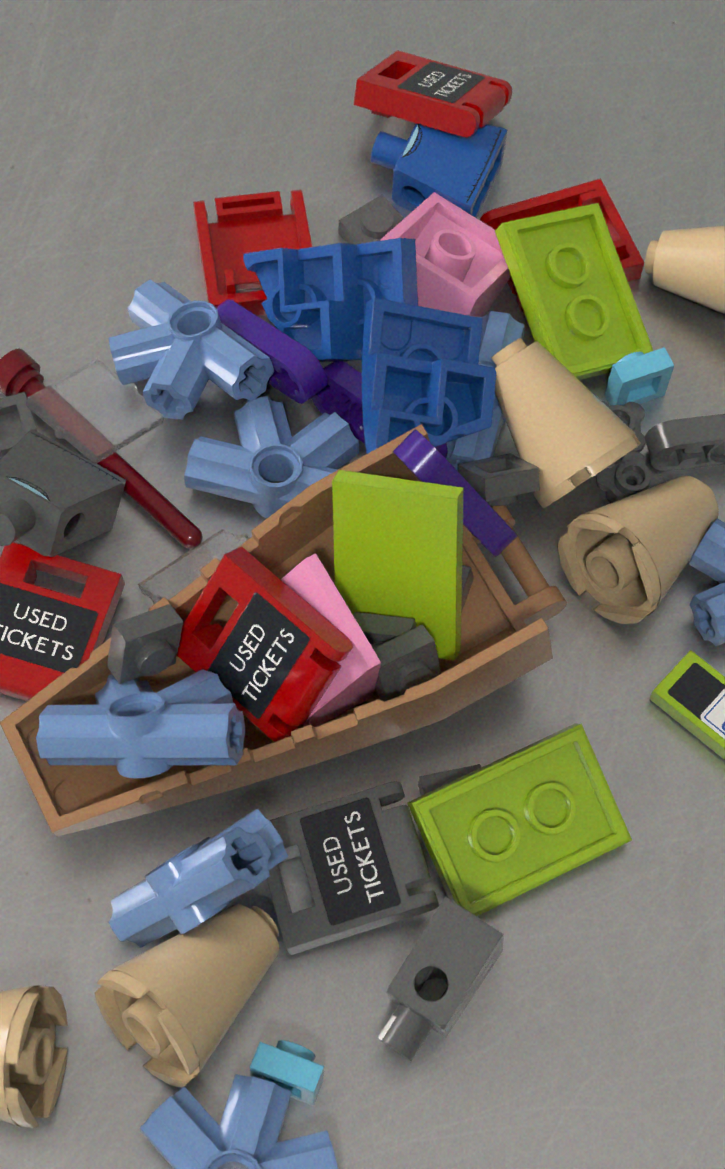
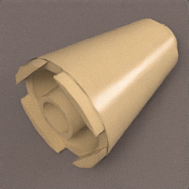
M725 226L666 230L662 232L659 241L651 240L646 253L645 272L653 274L654 286L725 314Z
M519 338L492 357L497 366L495 368V394L519 457L539 467L540 491H535L533 494L543 509L641 444L635 432L538 341L526 346L523 340Z
M680 476L579 515L566 526L568 527L567 533L560 537L558 544L561 566L571 587L579 596L587 591L601 604L593 610L602 617L620 624L640 622L658 607L695 553L712 523L718 519L719 509L716 497L712 489L704 482L691 476Z
M235 904L207 919L195 928L183 934H178L113 968L99 979L97 984L102 986L95 992V1000L104 1020L127 1051L135 1043H138L152 1057L143 1065L152 1075L171 1086L183 1088L189 1081L198 1076L279 954V944L276 939L279 936L278 928L273 919L261 908L255 906L249 908L242 904Z
M34 985L0 991V1120L20 1127H37L39 1125L35 1117L48 1118L63 1083L67 1063V1048L55 1047V1025L67 1026V1013L61 994L53 986Z

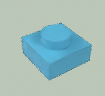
M665 347L646 354L643 352L628 354L612 365L604 394L609 405L624 406L628 402L642 404L665 396L675 366Z
M279 1040L276 1047L260 1042L250 1065V1076L276 1083L278 1086L292 1091V1098L314 1106L323 1083L324 1066L314 1062L316 1055L312 1051L296 1043Z

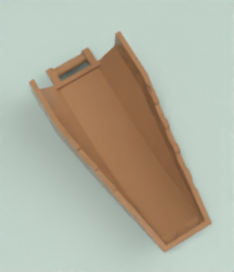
M422 424L414 428L429 441L428 434ZM414 429L339 470L420 481L392 452ZM339 470L310 485L252 529V537L239 547L247 550L280 580L305 558L316 553L335 584L332 480ZM506 505L492 507L515 532L513 529L515 519ZM463 525L462 565L472 568L474 580L461 613V650L455 661L438 658L441 674L428 682L406 689L402 696L383 702L374 689L372 698L315 728L311 724L305 727L301 724L298 726L299 729L291 731L290 737L277 742L270 739L243 715L246 732L243 741V756L237 765H173L169 770L159 775L137 779L120 775L116 765H49L45 758H40L36 736L39 730V715L47 705H96L95 693L104 687L108 675L112 674L107 667L111 638H109L90 653V658L77 668L67 670L0 721V725L51 832L55 836H61L156 812L257 783L444 720L553 659L549 628L544 621L559 614L566 607L567 602L557 586H549L522 541L517 537L501 552V555L528 596L525 600L514 605L477 546L480 542ZM214 558L200 569V577L168 600L163 597L151 606L148 611L171 604L184 624L220 561ZM227 594L209 625L218 623L224 628L239 603ZM177 656L176 664L168 666L156 675L141 676L138 679L148 681L153 692L157 693L196 672Z

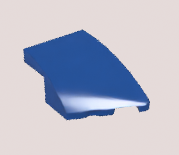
M396 238L362 244L336 243L303 249L278 248L243 254L246 269L256 272L267 297L262 305L269 321L278 330L308 348L319 362L362 360L365 306L367 301L379 298L418 306L415 239Z
M373 298L366 302L362 350V411L367 454L421 424L428 434L430 443L434 447L492 426L496 370L494 367L478 365L483 318L379 298Z

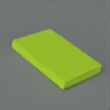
M599 203L504 222L495 230L535 342L538 341L577 379L583 380L611 373L612 365L628 354L634 352L646 354L654 351Z
M339 470L332 480L335 586L353 615L354 612L415 619L416 627L423 624L434 639L438 658L455 661L461 650L463 488Z
M573 724L407 802L448 898L475 916H479L632 841L582 724Z

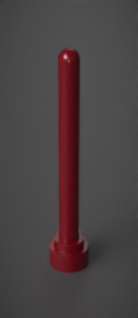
M14 349L0 359V391L6 397L25 392L28 402L92 462L125 479L126 483L123 491L182 546L187 549H194L201 544L203 539L201 530L43 384L44 377L40 374V365L23 349Z

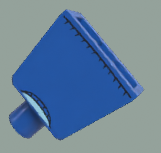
M416 123L408 140L380 131L374 142L370 161L371 163L394 170L392 200L396 205L412 212L435 192L477 218L502 166L507 129L486 124L483 128H478L472 136L462 137Z

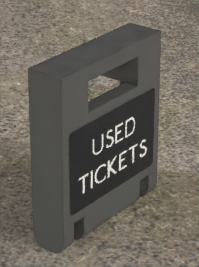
M400 781L385 783L269 820L282 838L284 848L289 856L283 861L301 856L315 904L313 907L292 913L279 865L277 864L269 870L270 877L266 880L284 944L290 955L417 916L439 907L435 891H425L412 896L408 895V889L430 883L432 880L409 807L407 805H400L382 810L383 806L396 803L405 798Z

